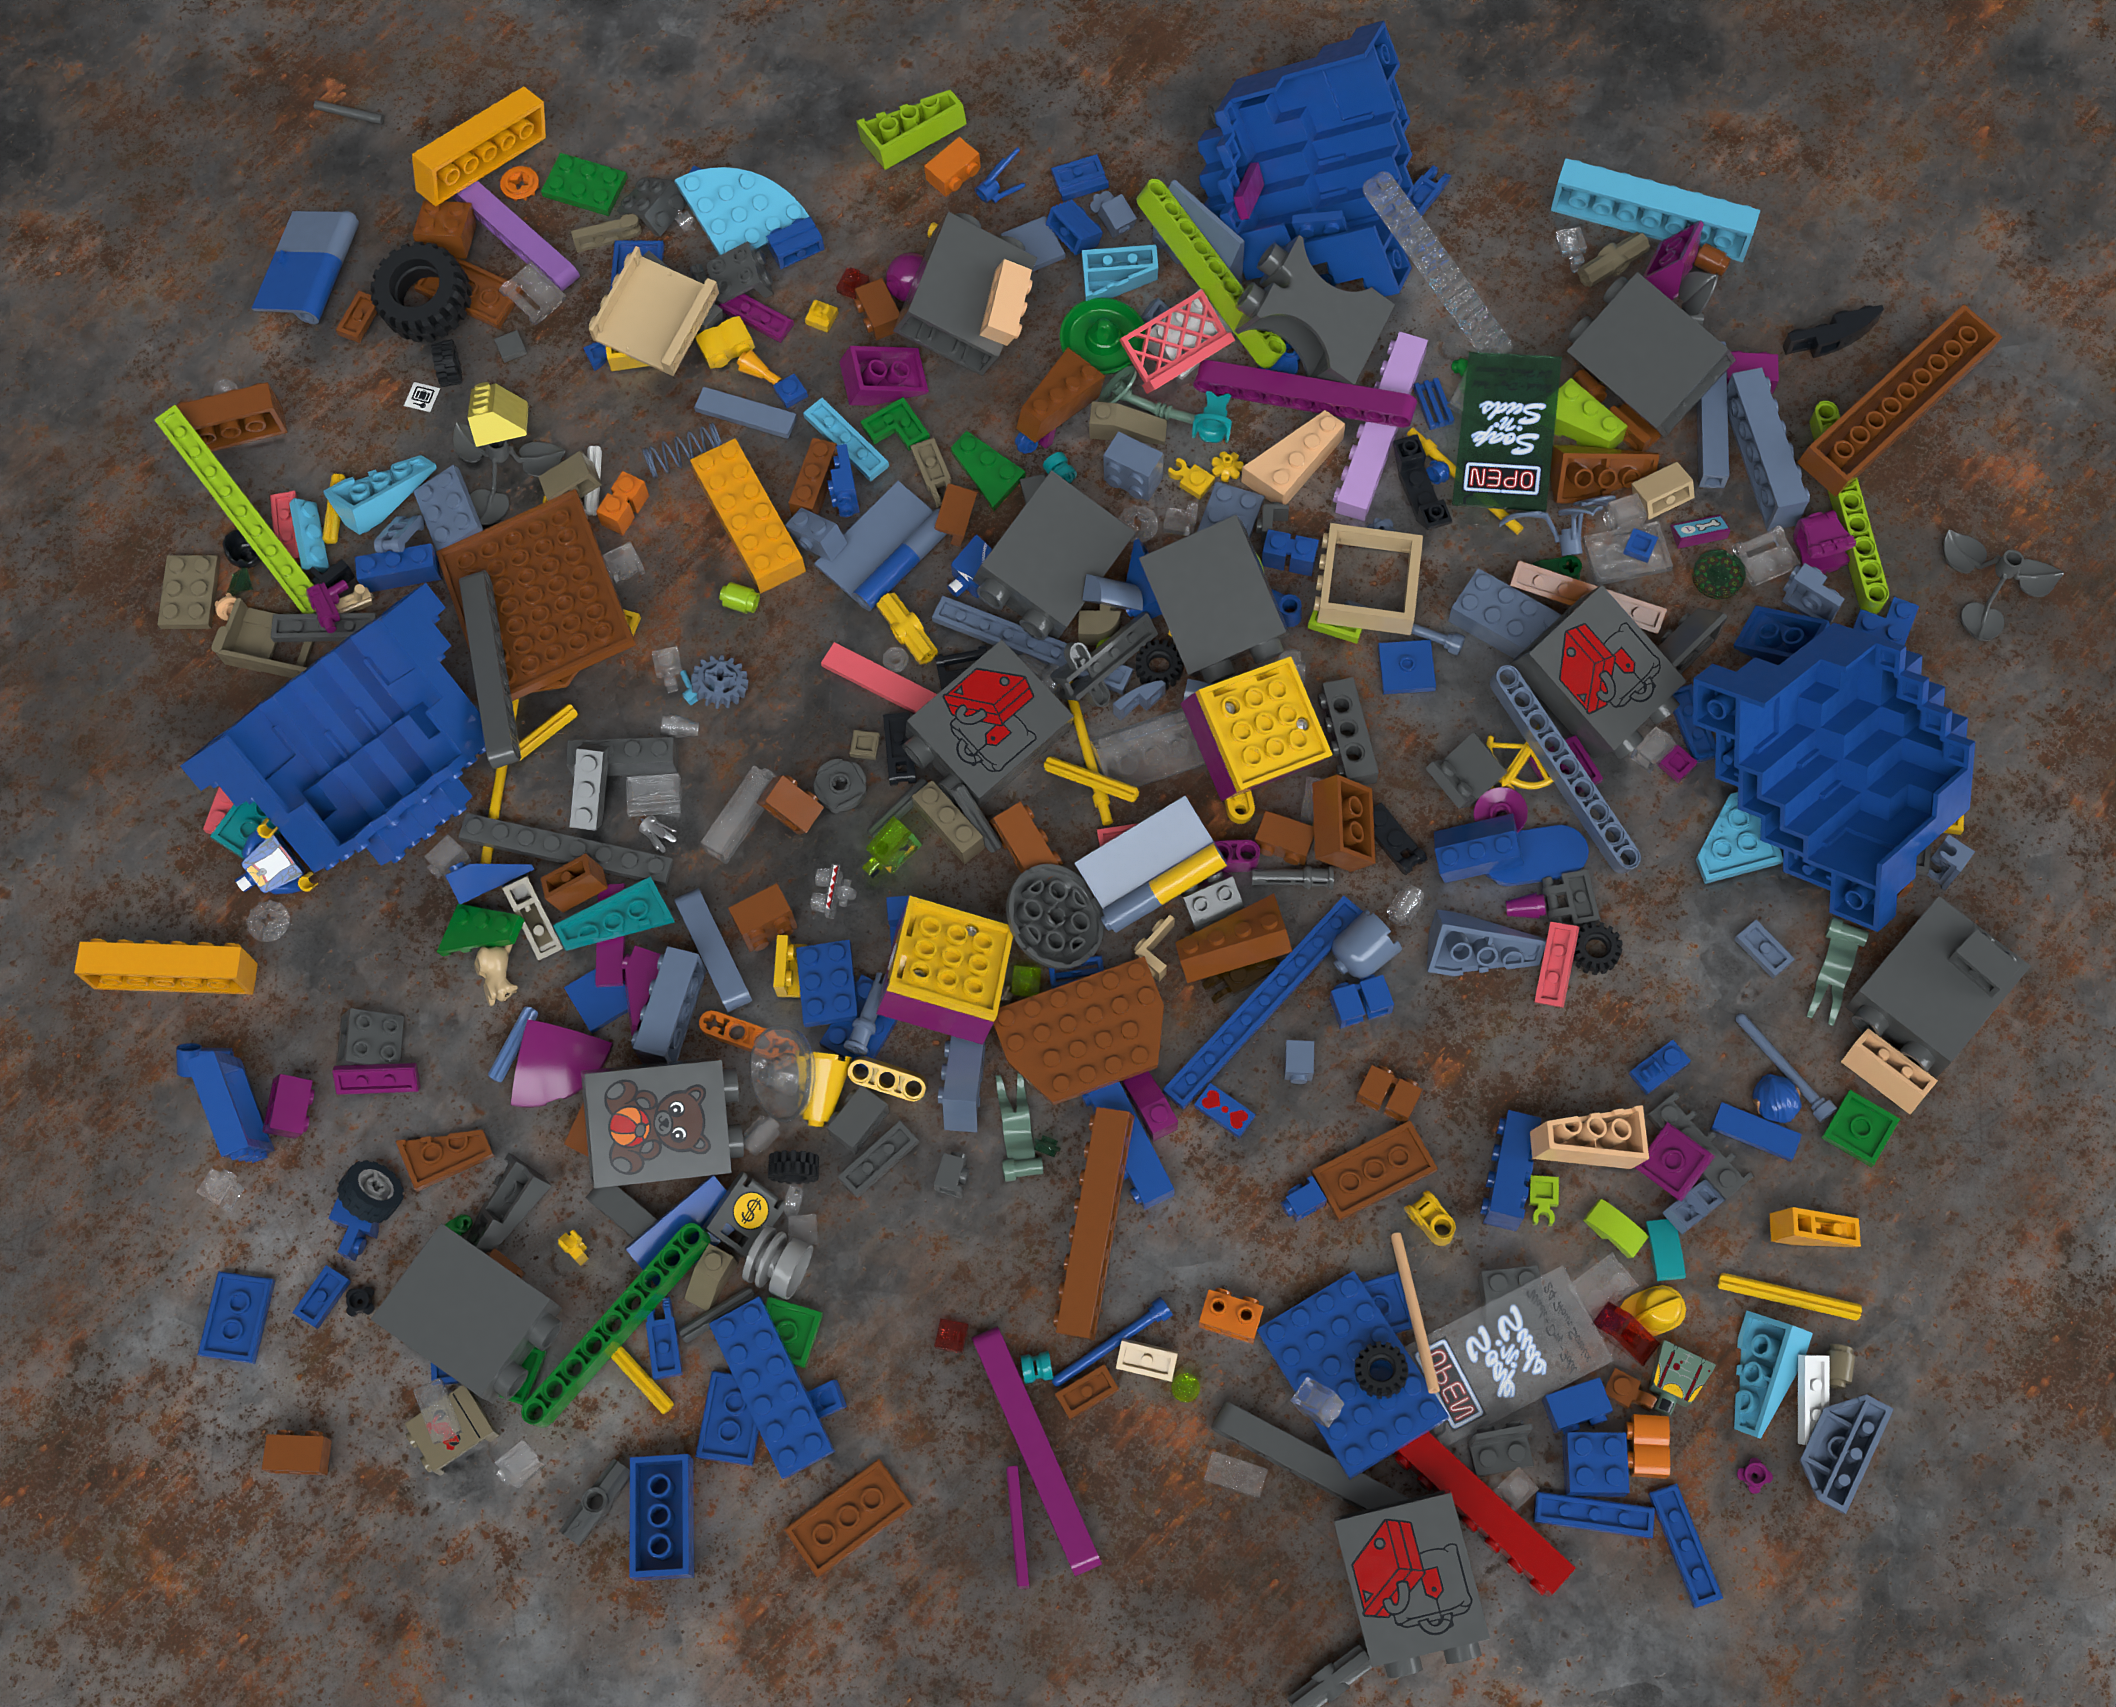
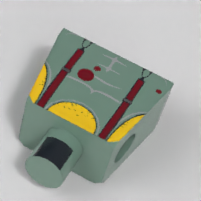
M1664 1340L1658 1347L1649 1384V1390L1660 1395L1655 1410L1663 1415L1671 1416L1676 1403L1683 1407H1688L1716 1365Z

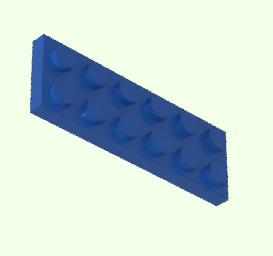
M757 1297L709 1323L781 1478L786 1479L834 1453L835 1449L762 1298Z

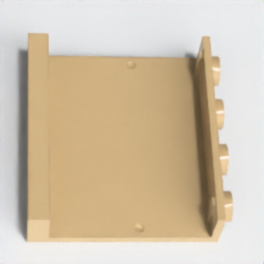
M635 246L633 252L626 256L623 270L615 276L609 295L606 294L603 297L600 311L597 316L594 315L589 323L592 339L674 376L719 294L717 282L707 278L705 283L702 284L642 257L640 248Z

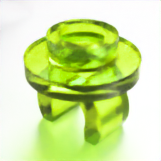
M1182 1373L1174 1378L1171 1391L1175 1399L1183 1403H1189L1198 1397L1200 1384L1198 1379L1192 1374Z

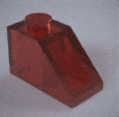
M1609 1301L1592 1322V1325L1609 1342L1641 1366L1646 1364L1660 1345L1630 1313Z

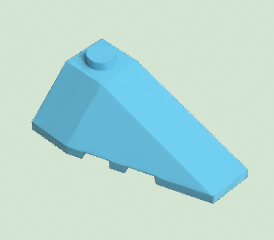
M419 455L392 464L390 470L377 472L375 469L368 472V477L354 480L353 477L344 479L324 490V495L345 526L361 535L383 522L437 467L435 463Z

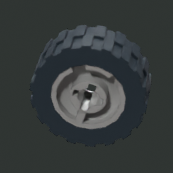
M368 1160L358 1161L352 1165L341 1178L337 1187L338 1198L342 1202V1206L351 1215L358 1217L359 1220L368 1221V1223H382L383 1220H388L404 1198V1189L395 1174L388 1170L386 1166L374 1161L369 1162Z

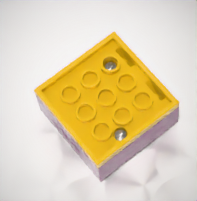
M1291 656L1199 689L1180 703L1221 802L1312 768L1333 755Z
M909 896L896 927L876 1014L983 1045L998 1014L1013 939L1008 924Z

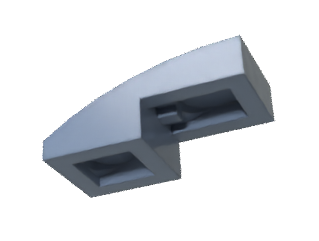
M1162 680L1154 681L1126 693L1113 703V714L1121 721L1139 704L1147 711L1165 695L1166 683Z
M1705 1179L1693 1187L1682 1202L1678 1200L1670 1205L1663 1212V1215L1681 1234H1684L1725 1200Z

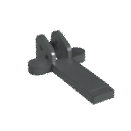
M1142 612L1133 618L1091 654H1089L1086 646L1081 642H1070L1065 646L1064 657L1067 664L1056 669L1050 675L1053 682L1063 687L1060 691L1062 699L1078 701L1085 695L1091 706L1105 707L1109 703L1110 692L1104 679L1138 652L1142 646L1144 647L1147 642L1158 635L1148 612ZM1087 669L1089 675L1069 684V682Z

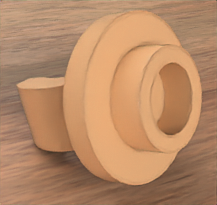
M227 593V597L222 598L219 602H215L217 615L226 621L229 619L236 597H233L230 593Z

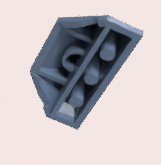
M1867 1394L1823 1408L1799 1460L1818 1501L1844 1515L1847 1513L1894 1410L1893 1408Z

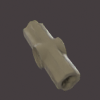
M1636 232L1618 244L1610 243L1605 246L1596 258L1578 268L1577 274L1581 283L1585 287L1591 288L1611 274L1612 276L1620 275L1632 261L1649 251L1648 238L1643 233Z

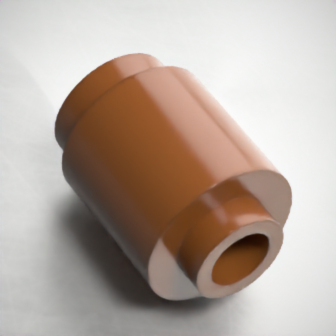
M1705 243L1703 247L1699 245L1694 266L1709 274H1717L1722 277L1732 258L1728 257L1726 252Z

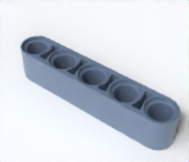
M699 888L675 898L674 901L727 1012L729 1013L752 1002V998Z

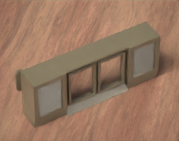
M236 598L226 627L221 626L218 629L211 649L225 665L294 678L307 669L305 666L314 642H304L296 665L271 660L277 642H273L271 639L273 614L276 613L248 608L241 598Z

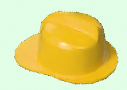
M1659 1285L1633 1294L1625 1299L1620 1306L1618 1317L1621 1327L1627 1334L1638 1339H1648L1679 1326L1685 1318L1686 1306L1684 1299L1678 1291L1669 1286Z

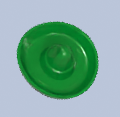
M1094 298L1082 301L1068 312L1060 328L1061 349L1063 353L1067 348L1071 349L1105 376L1118 373L1133 364L1119 339L1144 325V321L1133 308L1118 300ZM1134 336L1128 340L1133 350L1142 351L1144 339Z

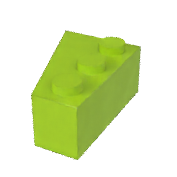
M1572 378L1543 402V404H1546L1545 409L1539 410L1540 408H1537L1535 413L1541 415V418L1532 425L1537 427L1541 425L1548 428L1559 437L1563 435L1577 441L1576 444L1580 446L1615 449L1623 441L1628 427Z

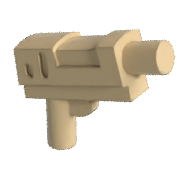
M357 584L354 588V593L339 598L340 601L335 606L338 613L358 611L372 605L374 596L367 587L365 588L362 584Z

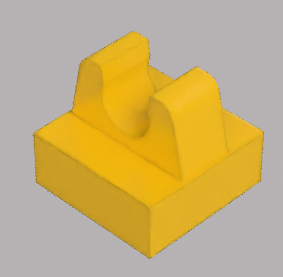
M815 299L809 308L805 323L828 333L839 314L838 308Z

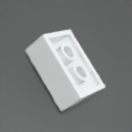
M1197 298L1192 301L1190 312L1202 315L1203 305ZM1208 299L1226 332H1231L1234 337L1235 333ZM1173 312L1170 324L1182 327L1184 315ZM1189 316L1186 329L1198 332L1200 319ZM1205 321L1203 334L1209 336L1217 334L1218 332L1213 323ZM1156 325L1151 329L1150 336L1162 340L1164 327ZM1169 329L1166 341L1178 344L1180 332ZM1185 333L1183 346L1193 349L1197 337ZM1148 341L1147 349L1158 357L1160 344ZM1165 346L1162 358L1173 361L1177 349ZM1200 362L1178 375V377L1182 380L1198 367Z

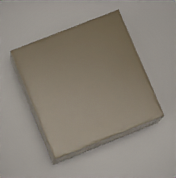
M854 730L849 753L850 757L876 760L881 737L880 733Z

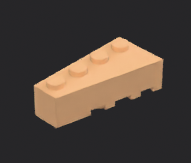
M1324 410L1243 466L1241 482L1258 494L1265 496L1264 498L1271 503L1279 502L1286 505L1343 440L1345 423Z
M1643 1105L1630 1109H1616L1606 1113H1592L1582 1117L1574 1116L1550 1120L1530 1131L1532 1159L1632 1169L1649 1159Z

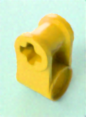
M1424 1191L1423 1197L1413 1205L1408 1204L1404 1207L1409 1218L1420 1227L1432 1243L1438 1246H1445L1453 1240L1456 1229L1455 1222L1430 1191ZM1438 1225H1444L1449 1229V1234L1439 1235L1434 1228Z

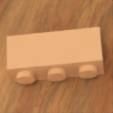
M1006 259L995 269L980 336L1006 346L1014 338L1017 339L1022 329V325L1019 324L1020 318L1024 315L1027 308L1025 297L1030 292L1033 283L1030 280L1031 269Z
M1869 1028L1855 1042L1841 1061L1910 1115L1938 1081Z

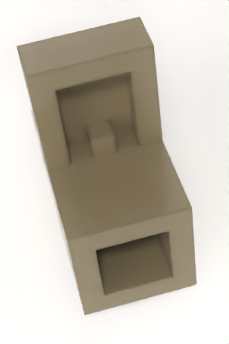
M1100 604V611L1079 610V642L1084 645H1097L1100 640L1113 636L1120 629L1121 611H1116V607Z

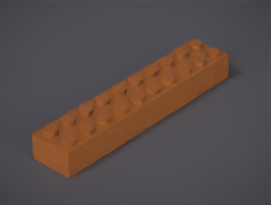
M1965 304L1962 305L1806 449L1797 463L1837 497L1985 359L2003 337Z

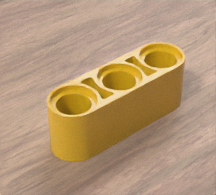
M867 1056L855 1058L848 1068V1076L852 1082L905 1100H920L927 1090V1080L920 1073ZM859 1063L866 1065L869 1070L868 1075L864 1077L858 1076L854 1070L855 1065ZM884 1072L892 1073L895 1077V1083L892 1085L884 1084L881 1081V1074ZM912 1080L919 1082L922 1087L921 1092L911 1093L907 1088V1083Z

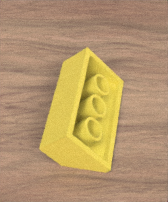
M483 382L471 389L467 418L476 447L527 435L529 406L526 400L496 383L490 385L489 382Z

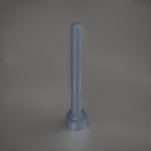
M1347 600L1344 605L1371 608L1351 600ZM1413 623L1412 634L1444 645V648L1448 649V653L1457 656L1460 654L1465 636L1458 633L1445 635Z
M1739 1013L1736 1015L1735 1020L1780 1071L1799 1088L1800 1093L1812 1105L1811 1109L1814 1111L1813 1115L1820 1123L1837 1110V1107L1830 1099L1826 1100L1824 1097L1820 1098L1745 1014Z

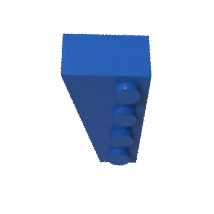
M1508 1110L1505 1118L1500 1117L1496 1133L1501 1135L1499 1145L1494 1144L1491 1160L1496 1161L1494 1171L1489 1170L1485 1187L1490 1188L1488 1198L1483 1197L1480 1214L1485 1215L1483 1224L1517 1231L1522 1223L1525 1214L1523 1208L1529 1192V1187H1526V1184L1530 1180L1534 1160H1531L1530 1131L1541 1125L1542 1118Z

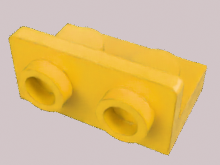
M777 935L773 988L777 997L801 998L796 948L807 945L791 944L788 935Z

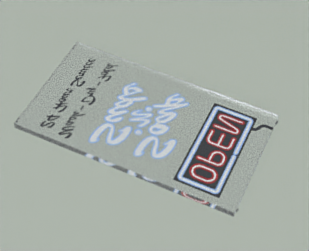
M1563 1265L1427 1335L1440 1391L1434 1394L1449 1415V1419L1435 1427L1434 1431L1439 1442L1446 1447L1476 1432L1477 1429L1483 1428L1614 1361L1612 1354L1608 1351ZM1414 1341L1404 1346V1348L1425 1378L1417 1343Z

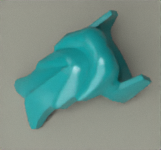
M1206 391L1207 407L1204 408L1203 414L1194 416L1192 438H1195L1198 432L1199 438L1204 442L1219 443L1225 438V443H1228L1232 421L1227 418L1226 407L1231 399L1230 394L1226 393L1218 397L1213 392Z

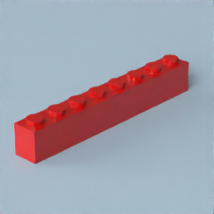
M1429 1432L1394 1452L1396 1455L1395 1461L1404 1470L1408 1471L1411 1469L1419 1476L1416 1480L1427 1491L1430 1492L1433 1489L1435 1492L1450 1489L1456 1512L1463 1517L1461 1520L1462 1524L1472 1533L1478 1531L1485 1538L1484 1544L1495 1554L1500 1552L1508 1559L1506 1562L1507 1566L1518 1575L1523 1573L1530 1580L1529 1586L1540 1596L1544 1594L1548 1598L1552 1596L1576 1569Z

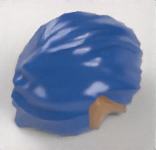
M1767 1074L1761 1077V1080L1753 1089L1752 1101L1756 1105L1759 1115L1765 1119L1779 1123L1791 1122L1801 1109L1800 1090L1788 1078Z

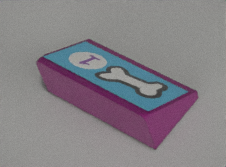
M1721 514L1670 525L1677 549L1727 539L1730 534V528Z

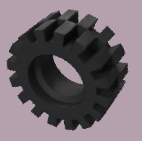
M453 339L432 342V360L440 386L447 387L462 384V369L460 368L459 355Z
M1158 639L1154 640V645H1151L1149 641L1146 643V648L1142 646L1139 649V653L1136 655L1137 678L1140 677L1142 685L1162 680L1166 683L1165 690H1168V685L1173 687L1176 685V680H1180L1183 661L1178 649L1176 650V645L1172 643L1168 646V641L1163 640V644H1159ZM1155 658H1164L1168 661L1169 668L1165 672L1156 673L1150 669L1149 663Z
M1591 922L1589 926L1585 924L1578 933L1573 961L1576 960L1575 966L1578 969L1582 966L1584 968L1583 972L1586 974L1588 971H1592V975H1597L1598 972L1605 974L1608 969L1611 971L1622 954L1623 949L1621 947L1623 943L1622 940H1618L1619 933H1613V927L1610 925L1608 929L1605 928V923L1600 922L1599 926L1596 925V922ZM1590 940L1602 941L1607 949L1606 954L1599 958L1589 955L1586 950L1587 942Z
M782 1150V1152L775 1151L770 1153L768 1179H771V1181H778V1183L786 1182V1184H808L818 1181L819 1156L812 1152L806 1153V1151L796 1152V1150Z
M1381 1341L1373 1346L1371 1343L1366 1345V1349H1362L1359 1352V1357H1356L1355 1378L1357 1383H1359L1360 1389L1362 1391L1365 1390L1370 1397L1372 1395L1377 1396V1399H1382V1396H1386L1388 1399L1392 1397V1394L1395 1393L1397 1395L1400 1393V1389L1404 1388L1408 1378V1364L1406 1363L1405 1355L1400 1353V1349L1397 1346L1393 1348L1391 1343L1386 1342V1345H1382ZM1377 1360H1385L1391 1364L1393 1373L1387 1380H1376L1370 1374L1371 1365Z

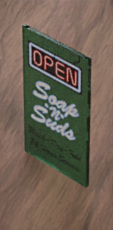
M1469 352L1452 506L1547 511L1562 357Z

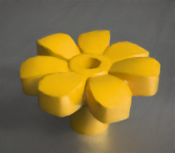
M1226 451L1220 452L1219 458L1213 457L1211 464L1214 466L1212 475L1214 477L1221 475V481L1228 482L1230 476L1232 479H1237L1240 477L1239 471H1242L1244 464L1238 461L1239 455L1233 452L1229 455Z

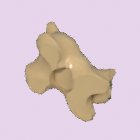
M513 944L503 947H482L477 952L474 966L477 975L485 978L483 986L489 1006L495 1004L496 998L500 1002H504L513 993H517L518 986L511 984L506 978L508 956Z

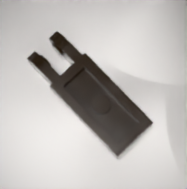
M1270 958L1211 976L1202 983V986L1205 990H1208L1224 981L1227 987L1216 992L1211 998L1214 1004H1217L1266 978L1279 964L1275 958Z

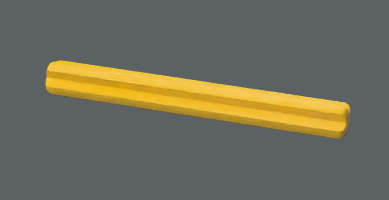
M1721 1273L1718 1277L1717 1285L1722 1290L1851 1320H1858L1861 1317L1862 1306L1857 1303L1728 1273Z

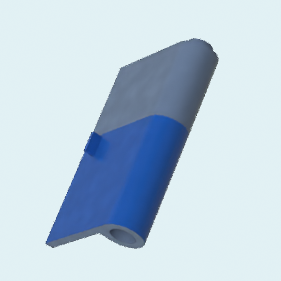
M292 211L251 309L260 312L294 313L300 320L306 323L318 324L358 229L359 221L356 219V216L349 211Z

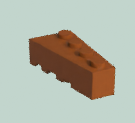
M1067 348L1022 406L1016 429L1036 443L1088 406L1092 401L1099 398L1105 375L1071 349Z
M1274 893L1175 942L1187 983L1292 952L1286 927Z

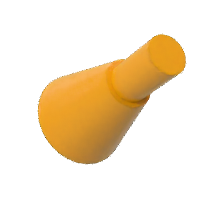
M752 350L744 351L737 361L739 372L761 379L764 378L773 385L782 379L771 372Z

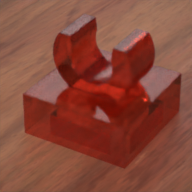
M846 268L836 286L837 293L856 299L855 288L869 283V276L860 273L857 269Z
M940 1318L934 1345L935 1349L963 1354L969 1325Z

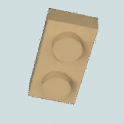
M1122 1338L1116 1369L1172 1382L1179 1351Z

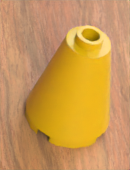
M797 1051L796 1058L802 1119L808 1120V1126L824 1127V1123L828 1122L834 1113L848 1074V1068L852 1062V1057L845 1056L844 1062L841 1061L842 1057H838L839 1055L807 1051V1057H803L804 1053Z

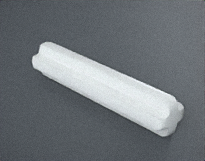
M597 445L589 446L587 448V457L594 463L600 478L602 450ZM600 487L584 496V509L587 516L597 515L596 510L599 507Z

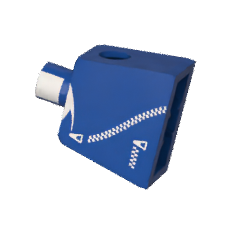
M978 535L973 537L951 564L952 575L955 579L947 585V588L956 598L965 590H968L975 598H979L977 589L980 586L972 580L981 564L993 549Z

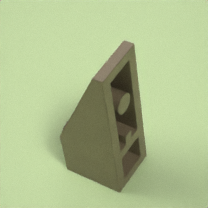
M1092 401L1089 420L1090 439L1113 440L1119 431L1142 443L1165 445L1167 420L1118 403Z
M526 873L503 884L502 889L514 913L525 919L522 929L537 959H543L563 949L528 874Z

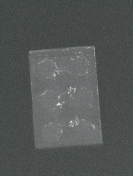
M1659 521L1583 536V546L1596 586L1672 571L1673 564ZM1633 528L1658 537L1648 563L1623 554Z

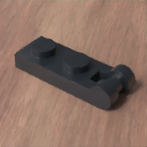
M909 712L883 715L890 786H896L899 782H908V784L917 782L915 763L909 758L902 747V744L908 740L905 732L907 720L910 718ZM906 765L907 771L897 772L896 766Z
M1382 802L1373 808L1374 839L1402 874L1407 875L1413 870L1412 867L1417 864L1421 865L1428 860L1425 852L1414 843ZM1406 851L1411 855L1408 858L1402 857V854Z

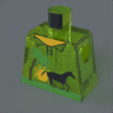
M892 816L867 845L866 850L872 857L863 865L862 869L872 878L883 868L892 874L922 844L895 816Z

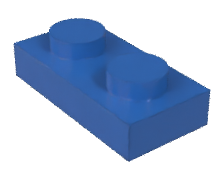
M326 1265L292 1313L316 1329H319L352 1281Z

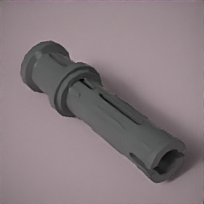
M1306 865L1304 869L1252 868V885L1303 886L1306 889H1311V887H1328L1329 890H1333L1334 866L1312 868L1311 865Z

